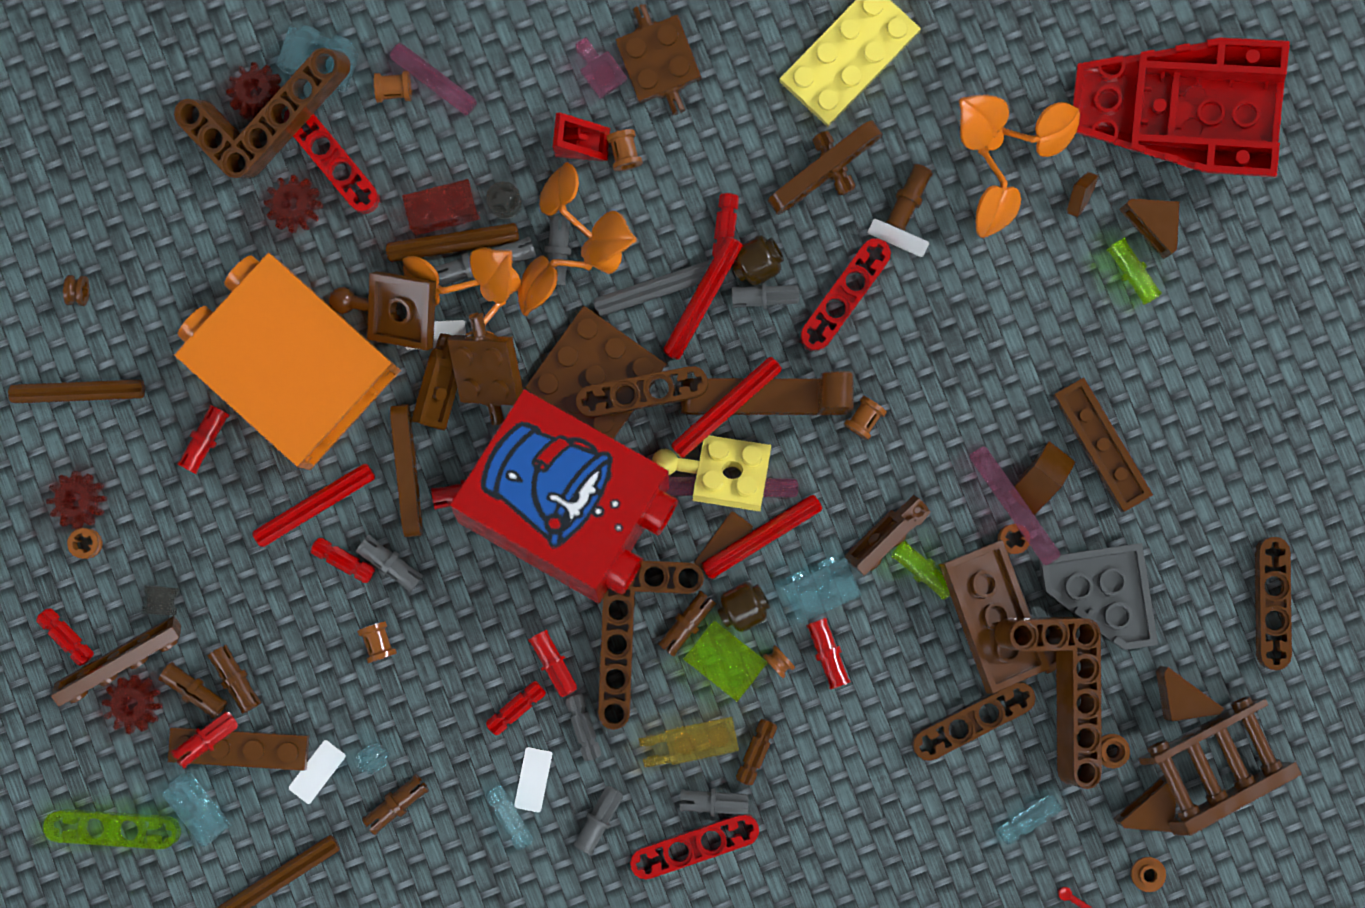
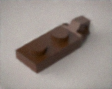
M440 333L436 346L432 349L431 356H429L411 421L445 431L455 399L457 383L447 341L453 335Z
M915 495L911 496L896 512L890 510L844 555V559L865 576L869 571L877 568L882 558L893 547L900 545L905 540L906 535L916 525H921L931 511Z

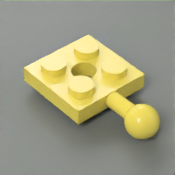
M709 435L703 440L699 461L678 458L670 449L658 450L653 455L652 461L666 468L669 475L675 471L697 474L693 501L761 512L771 445ZM728 467H736L742 474L736 479H729L724 476L723 471Z

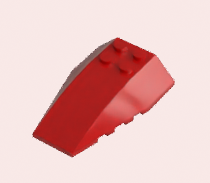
M1214 38L1208 39L1207 42L1181 44L1176 45L1175 48L1143 51L1141 54L1127 57L1122 55L1078 63L1073 107L1078 108L1080 113L1076 133L1204 173L1277 177L1281 113L1290 41Z

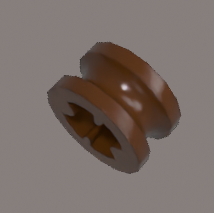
M67 275L63 285L65 304L72 306L74 302H77L79 306H86L90 292L88 278L80 276L76 279L73 275Z

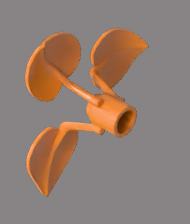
M976 95L959 99L961 141L968 149L978 150V153L985 158L1000 182L999 186L993 185L988 187L979 200L976 211V232L980 238L988 237L1009 225L1016 217L1021 205L1019 190L1013 186L1007 187L1008 182L988 152L998 149L1003 143L1004 135L1032 143L1037 142V154L1042 157L1054 156L1063 151L1073 139L1080 118L1078 108L1066 102H1058L1048 106L1036 122V135H1027L1004 128L1009 118V107L1003 99L992 95Z
M565 162L548 179L540 194L539 205L541 211L547 216H552L559 210L566 219L589 238L581 249V256L584 258V261L552 259L549 262L548 258L543 255L533 260L521 277V285L518 289L520 310L526 317L532 310L541 306L553 293L558 278L555 267H578L588 271L595 267L607 274H611L617 270L621 263L622 251L637 241L624 217L616 211L605 213L595 223L592 233L568 212L566 204L575 198L579 185L577 171L568 162Z
M489 248L474 250L470 255V267L476 280L448 287L439 286V275L436 269L426 260L416 256H407L402 259L404 276L436 281L435 306L440 302L439 294H446L480 285L482 296L487 301L495 302L484 316L485 326L497 310L506 304L509 296L516 292L521 285L518 273L512 268V251L493 250Z

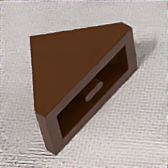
M1130 199L1119 209L1163 259L1177 250L1180 202Z
M1048 441L1007 495L1032 515H1035L1063 486L1076 462Z
M1159 666L1156 670L1164 719L1178 721L1221 714L1224 710L1222 706L1169 667Z
M1164 775L1117 814L1113 820L1118 825L1128 829L1172 832L1168 822L1175 819L1176 800Z

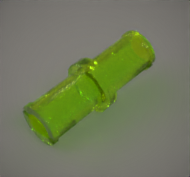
M1125 237L1106 249L1122 271V279L1124 282L1128 280L1143 305L1148 304L1162 294L1146 271V263L1139 261Z
M906 540L896 547L891 558L913 574L915 581L918 583L922 581L938 594L942 600L949 597L950 593L942 571L934 566L935 561L930 557L926 559L911 547Z

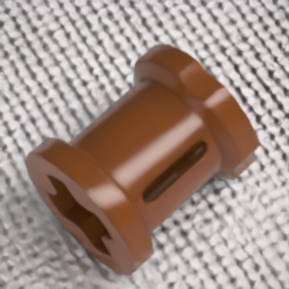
M403 71L400 75L383 76L381 73H374L376 102L381 103L384 99L404 98L406 102L411 101L412 86L409 71Z
M634 129L616 131L606 136L608 144H611L615 163H613L614 171L630 170L643 164L642 158L638 157L634 142L636 137Z
M862 396L860 398L861 404L850 420L846 419L843 424L853 433L868 441L871 437L870 431L879 418L884 417L887 412L873 400Z
M386 621L357 631L358 635L363 637L369 655L366 659L368 664L397 654L396 649L391 647L386 633Z

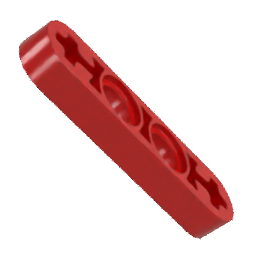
M289 109L285 111L284 122L289 118ZM313 113L306 121L313 132L307 135L300 128L293 137L356 212L361 214L373 212L378 207L380 201L376 188ZM318 138H326L330 142V149L324 155H317L312 151V145ZM341 163L348 164L351 167V175L344 181L336 180L333 176L334 168ZM355 182L364 193L371 191L368 196L369 204L355 203L359 199L351 188Z
M871 239L863 244L806 322L800 333V340L807 350L819 352L828 346L885 268L891 257V250L885 241ZM876 247H879L882 250L880 256L883 258V261L881 262L876 259L868 269L875 272L871 276L865 268L856 265V262L860 261L864 265L870 255L866 250L868 248L874 250ZM859 273L863 276L865 285L861 290L853 291L847 287L846 277L849 274ZM839 300L844 304L845 313L842 317L833 318L827 314L826 305L829 301ZM821 315L825 322L835 325V328L831 330L827 325L821 335L824 342L816 341L813 345L808 341L810 335L807 331L809 329L815 331L822 321L817 320L816 317Z
M735 814L642 846L632 854L631 870L638 878L652 879L748 846L758 838V823L750 814ZM744 820L746 825H753V829L749 830V837L743 838L741 834L733 835L731 840L734 843L727 845L726 834L721 826L728 825V831L730 832L738 828V822ZM707 831L717 832L721 837L719 847L714 850L704 848L701 843L703 834ZM675 842H682L688 847V856L682 861H675L669 855V847ZM663 847L664 859L668 866L661 867L662 862L660 860L652 863L651 871L646 872L644 867H637L636 863L640 862L642 854H646L648 858H654L659 856V852L656 849Z

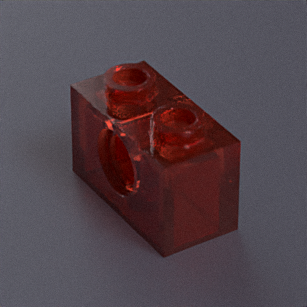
M469 179L402 195L409 226L415 235L481 219L474 190Z

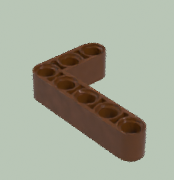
M327 48L315 50L241 133L213 104L205 100H181L175 107V120L227 176L232 178H253L267 166L347 77L351 67L350 60L342 51ZM332 56L334 68L328 73L325 65L327 59ZM309 81L312 86V92L306 98L303 88L306 82ZM285 106H287L290 113L286 122L283 121L281 116ZM196 107L199 111L197 122L193 120L192 116L193 110ZM218 131L222 134V143L219 147L215 141ZM262 131H265L267 134V143L264 147L260 143ZM241 155H243L246 162L242 171L238 166V159Z
M840 371L823 372L818 379L773 378L733 415H846L853 409V373ZM689 378V380L681 382V387L689 386L692 392L697 391V385L702 383V378ZM708 378V389L701 397L681 401V414L704 415L745 378Z
M643 561L636 577L623 595L610 588L604 595L598 715L600 722L606 728L612 730L620 729L625 726L630 716L635 592L694 593L701 588L704 581L703 572L696 564ZM651 567H659L664 573V581L657 587L649 586L645 581V572ZM685 568L694 569L698 574V583L692 588H685L679 583V573ZM623 600L628 605V615L624 619L618 620L611 616L609 607L613 601ZM615 634L622 635L627 641L626 650L619 654L613 653L608 648V639ZM612 669L621 670L625 674V684L619 688L611 687L606 680L608 671ZM619 704L624 710L623 719L619 722L608 720L605 716V708L608 705Z
M1076 617L1007 618L1001 620L995 628L994 636L996 642L1002 648L1024 652L1056 651L1058 776L1065 784L1084 789L1094 788L1101 780L1102 775L1101 633L1099 626L1091 619ZM1048 627L1050 630V636L1046 641L1045 631ZM1078 627H1079V628H1080V637H1079L1078 640H1077V638H1076V630H1077ZM1018 628L1019 637L1015 642L1013 635L1015 629ZM1080 661L1081 668L1077 674L1076 667ZM1080 696V697H1081V704H1080L1079 708H1077V704H1076V703H1077L1078 697ZM1081 731V739L1077 743V734ZM1081 765L1082 770L1080 776L1078 777L1077 770Z

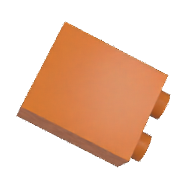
M268 252L260 262L250 255L241 260L226 277L224 286L231 291V294L214 312L207 306H202L184 321L177 335L185 344L174 356L297 467L311 470L401 370L273 255Z

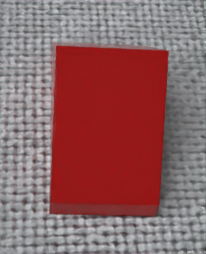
M561 112L556 113L553 137L555 157L607 161L609 144L606 136L610 134V128Z

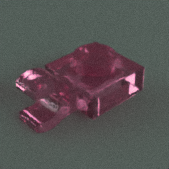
M587 37L575 44L577 53L587 64L580 72L599 99H602L627 81L626 75L609 51L599 56Z

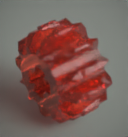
M256 62L251 63L248 72L243 66H239L238 72L241 76L239 78L229 76V81L234 87L226 89V94L233 98L230 106L234 110L240 109L239 114L244 119L248 118L251 114L254 119L282 87L279 86L282 81L279 74H272V68L268 65L260 69ZM259 86L262 90L258 96L254 93L252 96L250 94L253 88L258 90Z
M291 175L289 184L283 178H278L277 183L280 188L276 190L273 187H268L267 189L274 196L264 200V205L272 208L266 214L269 220H276L275 226L279 230L287 226L290 233H296L298 224L305 231L309 230L310 227L307 222L309 218L316 222L319 221V216L313 210L323 208V203L315 200L320 195V191L317 188L310 189L311 181L307 178L299 183L298 177ZM295 198L297 200V208L292 211L289 208L291 206L290 200Z
M72 471L70 478L66 475L58 476L60 486H49V490L55 493V498H47L46 503L56 506L49 515L54 518L60 517L59 524L63 527L72 524L74 529H80L84 523L90 526L94 525L95 518L93 514L102 516L105 513L102 508L98 507L99 502L105 503L108 500L106 496L98 495L104 488V485L102 483L93 484L94 475L87 473L82 477L79 471ZM74 494L81 495V498L78 500L79 506H73L72 504L76 500Z
M132 675L129 681L125 677H120L117 679V687L109 686L106 689L112 699L102 700V705L111 707V711L106 712L104 718L110 719L115 717L113 728L118 730L124 726L126 734L134 733L136 727L141 732L148 730V722L155 723L159 719L153 710L163 708L162 703L154 702V698L159 696L161 691L159 689L149 691L152 686V680L145 679L141 683L139 675ZM132 699H136L138 705H135L133 707L134 709L129 710L127 704H129L132 701Z

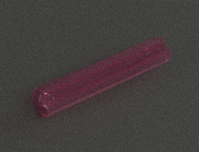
M399 43L391 51L390 57L394 62L406 71H409L411 75L464 115H469L477 104L475 98L405 45Z

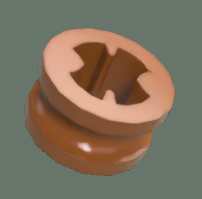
M1010 524L1000 530L997 541L1003 540L1008 554H1019L1028 548L1031 537L1029 531L1024 526ZM1019 531L1022 535L1019 540H1022V544L1009 547L1006 544V541L1009 539L1005 538L1007 532L1016 533Z
M88 528L74 530L67 541L70 553L77 558L83 559L93 558L98 555L103 544L100 534ZM80 536L92 538V545H88L91 547L89 551L78 548V542H82L79 539Z
M774 645L772 653H765L763 658L783 679L786 677L785 672L788 669L793 670L796 667Z

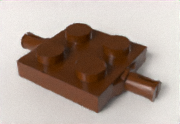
M641 4L640 8L644 18H642L638 6L633 8L639 27L634 32L615 40L639 103L641 104L654 98H666L672 115H678L674 104L675 101L680 113L686 110L679 92L687 85L702 80L678 14L662 21L652 22L646 4Z
M473 313L469 315L472 334L453 335L447 340L460 402L486 405L489 410L491 425H500L505 420L501 405H514L523 392L513 337L496 336L488 333L485 328L483 313Z

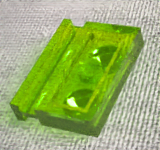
M713 620L683 658L737 702L768 663L715 620Z

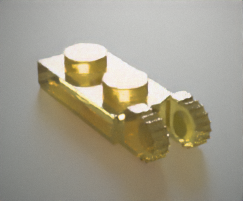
M732 716L667 729L665 733L639 738L640 746L648 747L667 741L669 754L652 755L643 759L644 767L666 763L674 765L739 751Z

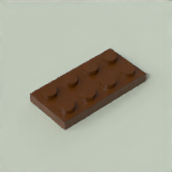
M1003 540L995 541L939 564L987 694H993L1050 669L1044 651L1024 652L1005 649L999 646L995 640V628L1001 620L1007 618H1031ZM1018 628L1015 629L1013 635L1015 642L1019 637Z

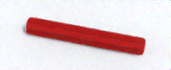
M726 236L664 347V353L669 357L679 360L738 256L742 248L740 241L731 236Z
M768 357L671 444L676 454L681 458L688 455L777 376L782 370L780 364L774 358Z
M362 464L252 532L256 543L260 547H265L375 479L373 471L367 464Z
M815 495L808 496L702 562V569L707 577L710 579L715 578L821 512V503Z

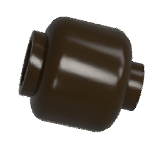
M758 235L742 244V248L736 257V262L733 263L732 267L740 281L747 279L752 285L758 286L780 273L782 269L781 262L784 261V257L773 238L767 239L762 235Z
M745 581L721 595L722 607L717 611L727 628L733 625L737 631L745 632L767 619V610L771 606L758 584L753 586L750 582Z

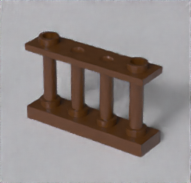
M1250 696L1240 698L1230 704L1231 710L1170 742L1162 740L1152 744L1147 748L1149 753L1138 758L1141 765L1159 764L1180 809L1177 812L1179 816L1168 822L1173 835L1191 836L1302 775L1296 762L1281 763L1280 759H1275L1254 714V712L1269 705L1266 699L1251 700ZM1239 720H1242L1263 764L1260 766L1262 771L1254 776L1253 774H1248L1226 728ZM1213 734L1235 778L1233 781L1234 787L1226 791L1220 788L1199 744L1200 741ZM1187 749L1208 794L1205 796L1207 801L1199 806L1192 803L1171 758Z

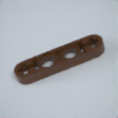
M873 120L864 123L773 193L767 201L777 215L786 212L875 144L883 136V133Z
M688 366L584 387L578 392L576 405L578 410L588 417L612 415L701 397L708 389L709 380L701 368ZM694 373L696 378H702V383L697 385V391L692 392L689 386L679 387L681 395L674 396L675 385L671 379L672 376L678 375V383L689 380L688 374ZM657 379L665 380L669 386V391L663 398H654L650 393V385ZM622 386H630L635 391L634 401L628 405L620 404L616 398V393ZM610 388V400L614 406L613 408L608 409L607 402L596 404V410L591 411L590 407L583 405V401L588 400L589 393L593 392L597 398L606 397L607 395L604 390Z
M409 404L395 405L390 407V418L402 530L405 538L422 536L423 521L411 411Z
M1279 537L1264 538L1259 541L1255 549L1256 656L1261 666L1271 670L1284 669L1288 666L1292 657L1291 552L1288 543ZM1272 543L1274 548L1280 549V556L1274 557V567L1281 566V572H1265V567H1272L1271 556L1265 554V549L1271 548ZM1272 576L1278 578L1282 585L1281 591L1276 596L1269 595L1264 587L1266 580ZM1273 610L1277 611L1282 617V624L1276 630L1269 629L1265 624L1267 613ZM1265 634L1271 636L1282 635V641L1275 640V650L1281 651V658H1276L1275 664H1273L1272 659L1266 656L1267 651H1272L1273 640H1265Z
M1018 682L961 708L915 733L912 739L913 751L921 759L931 761L961 747L1032 709L1036 698L1034 690L1029 685ZM1013 690L1026 691L1027 696L1023 698L1024 705L1020 706L1017 703H1012L1006 706L1010 713L1005 715L1004 707L997 700V697L1002 695V700L1006 702L1014 697ZM987 703L995 705L998 711L996 720L991 723L983 722L979 716V710ZM956 719L964 720L968 727L966 735L959 739L953 738L949 733V725ZM942 727L943 735L950 744L944 746V741L941 740L933 745L934 751L929 754L926 750L920 751L919 746L923 744L922 737L927 736L929 739H934L940 736L936 729Z

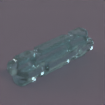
M501 785L495 786L485 794V797L491 807L494 805L496 808L494 812L506 833L512 835L511 841L515 848L522 850L533 842V838L528 829L524 830V822L512 802L507 801L506 797L508 795Z
M1048 795L1040 800V805L1034 804L1014 817V822L1011 824L1007 822L999 827L998 833L1007 845H1011L1020 839V834L1026 835L1046 822V817L1050 816L1052 818L1061 812L1062 808L1058 800L1053 795Z

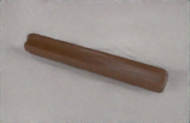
M515 223L390 242L386 244V255L390 262L402 261L407 256L421 258L509 244L519 241V231Z
M139 379L14 384L8 388V398L12 403L137 399L145 396L144 381Z
M332 835L327 836L217 908L253 907L340 850L338 842Z

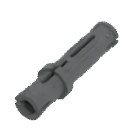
M530 236L493 248V250L512 251V264L536 257ZM468 253L462 254L461 259L433 266L439 275V286L443 287V285L469 278V281L475 279L471 271Z

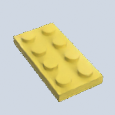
M855 0L780 78L779 82L820 121L829 127L912 41L921 28L891 0Z

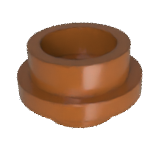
M1117 734L1102 736V765L1108 768L1123 766L1130 756L1128 742ZM1111 744L1117 747V753L1113 757H1109L1106 753L1107 747Z
M1142 857L1133 864L1131 879L1140 890L1154 892L1163 886L1166 880V870L1159 860L1153 857ZM1147 869H1153L1155 873L1154 878L1150 881L1144 879V872Z

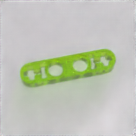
M62 809L46 817L43 831L48 839L58 843L166 849L179 840L181 826L177 820L169 816ZM63 817L62 821L65 824H75L78 822L79 824L77 829H67L60 834L59 828L54 827V822L59 821ZM93 818L99 819L104 825L103 834L97 838L92 837L87 832V823ZM125 821H132L138 827V834L133 840H128L121 834V826ZM163 824H166V830L172 833L164 841H162V836L159 834L146 836L147 829L156 830L161 828Z

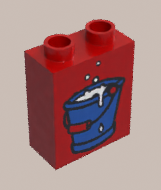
M524 389L450 507L459 524L600 604L609 588L623 595L630 587L643 562V558L631 552L644 529L657 536L661 534L676 509L678 499L667 494L669 490V473L666 468Z

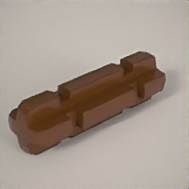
M823 131L813 137V143L817 151H821L820 157L834 147V140L829 131ZM847 166L831 177V180H835L834 186L840 196L850 193L855 189V183L851 175H847Z
M766 719L759 721L756 728L758 733L756 736H753L743 759L745 763L743 766H740L736 775V779L739 782L749 786L754 784L757 777L756 770L757 768L760 769L770 746L769 740L770 738L773 739L777 730L775 723Z

